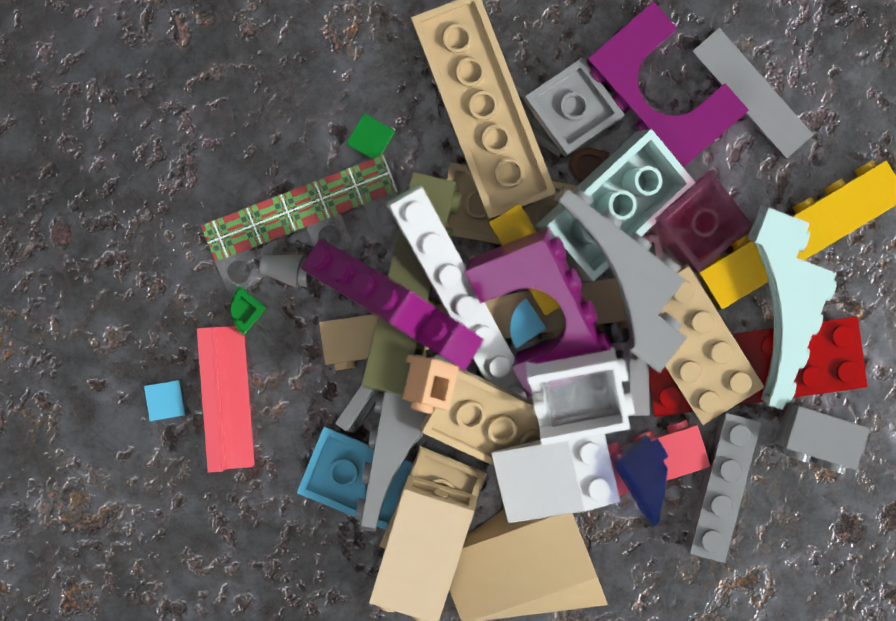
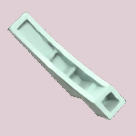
M760 205L747 240L755 243L769 282L774 316L773 353L761 399L768 405L783 410L785 402L789 403L794 396L796 390V382L794 380L799 368L802 369L806 365L809 358L810 349L807 347L812 334L816 335L821 328L823 322L821 311L825 301H829L835 292L837 282L834 278L836 273L796 258L798 252H802L808 243L810 232L807 229L810 223Z

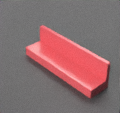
M235 326L198 328L197 340L208 473L222 472L225 469L253 467L255 460L245 335L242 336Z

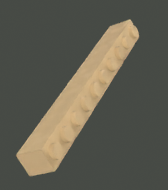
M615 278L582 283L580 291L585 301L592 302L597 313L598 320L596 323L600 331H604L603 324L618 322V329L628 328L624 303ZM530 291L501 295L485 302L504 339L511 338L510 322L516 307L525 298H527L546 326V329L540 333L546 332L547 339L555 338L566 327V319L562 308L560 307L544 316ZM442 304L435 306V308L447 314ZM371 314L319 322L325 365L334 364V369L337 371L356 368V360L368 359L378 316ZM426 347V348H425V351H424V355L422 356V355H418V354H417V356H419V357H427L426 350H430V349H428V348Z

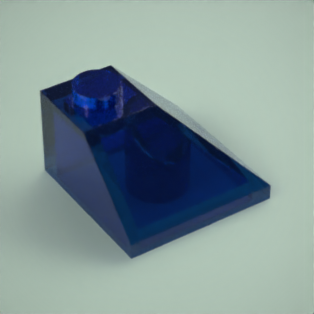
M645 434L612 454L610 460L645 519L654 527L660 523L668 467L663 460L669 456L658 438L651 441Z

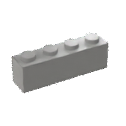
M727 412L719 415L708 458L711 467L705 469L685 549L690 554L723 563L726 562L762 422Z

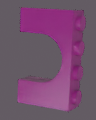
M653 1L589 57L586 63L591 68L589 73L598 83L601 82L602 85H605L612 92V98L622 112L625 114L628 111L637 121L634 124L637 131L652 129L684 168L748 112L749 109L726 83L696 109L683 115L670 116L659 113L645 102L638 86L640 66L646 57L677 30V27Z
M550 227L471 258L464 271L480 303L517 289L533 288L549 294L561 306L566 319L565 329L553 339L517 352L512 365L527 397H531L533 394L531 384L529 385L526 362L540 364L608 351L612 348L608 335L605 332L601 333L597 326V313L592 302L585 301L580 291L582 283L577 271L574 268L570 270L565 260L567 254L559 236L554 237ZM593 373L547 381L548 388L550 390Z

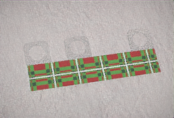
M381 155L203 224L201 227L226 289L230 292H235L238 286L245 289L256 285L260 280V274L250 248L299 229L307 228L315 247L319 240L320 230L328 225L335 226L341 232V242L336 248L342 251L348 249L351 245V239L341 213L356 207L364 206L375 234L382 236L399 230L400 227L397 222L391 226H382L375 217L376 210L380 205L391 201L399 196L384 155ZM240 260L248 264L250 267V277L247 281L235 283L229 278L228 267L232 262Z

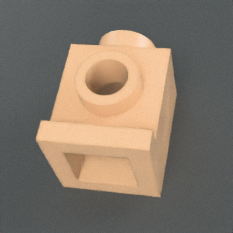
M408 355L406 362L411 363L402 399L412 402L410 409L432 414L433 408L449 410L459 367L432 358Z

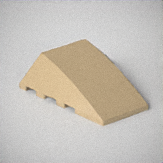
M505 510L499 511L484 524L467 534L449 589L461 621H486L608 605L573 513L508 523Z

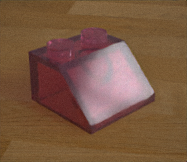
M710 170L655 218L662 240L683 266L688 265L691 270L698 273L752 226L751 222Z

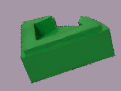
M238 286L231 299L230 313L234 326L244 336L265 311L266 307L241 286Z

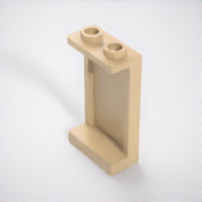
M408 475L369 603L377 605L379 609L386 612L396 611L409 615L416 621H439L475 511L478 496Z

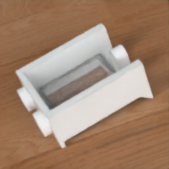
M614 347L608 351L540 364L526 362L529 385L531 384L535 414L538 417L542 445L630 429L628 416L634 415L635 412L631 392L623 394L621 382L628 381L625 360H617Z

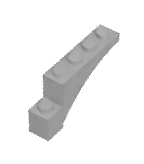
M563 187L554 199L567 209L591 235L605 256L616 279L624 303L629 332V340L625 346L660 373L687 338L678 331L682 326L679 321L667 312H664L661 317L658 316L686 280L677 273L681 267L665 254L658 259L648 250L652 244L635 231L631 236H628L620 230L619 227L623 222L605 209L602 214L594 210L590 206L593 199L578 187H575L572 192Z
M435 355L436 360L454 365L441 356ZM471 361L466 371L476 375L477 367L474 361ZM379 391L374 413L381 414L379 427H371L368 448L374 449L372 463L365 462L362 476V484H367L368 489L366 499H358L355 516L356 520L362 521L361 530L376 532L381 508L391 482L404 459L424 435L420 430V426L427 413L410 409L411 401Z

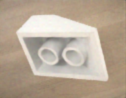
M605 434L542 445L541 439L491 452L508 523L583 512L620 502Z

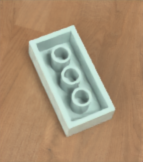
M648 129L636 131L577 187L593 199L590 206L594 210L602 214L606 209L623 223L619 227L620 230L628 236H631L634 231L642 236L696 185V182L654 131ZM560 203L534 226L537 231L550 227L554 237L559 236L567 254L565 260L570 270L574 268L577 271L581 281L594 282L609 267L605 256L591 235Z

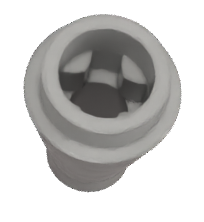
M263 254L259 268L261 275L269 276L297 289H300L302 286L309 287L313 280V276L300 269L307 259L306 254Z

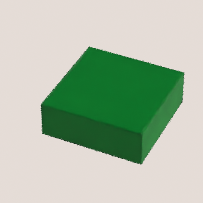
M364 113L346 144L368 158L374 159L383 154L395 131Z

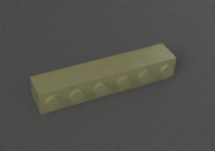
M413 172L409 189L418 184L423 188L451 240L453 228H448L451 214L457 215L462 196L461 193H456V182ZM399 229L388 278L411 290L435 307L437 299L431 298L433 287L404 234ZM378 317L362 386L366 389L403 397L411 363L406 362L407 356H417V354L423 356L426 347Z

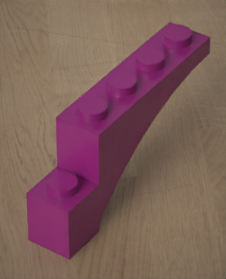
M321 238L300 268L464 371L485 340L461 322L426 302L411 290Z

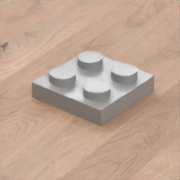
M583 57L530 92L523 99L565 158L620 121L625 115L602 83H598L589 73L591 68Z

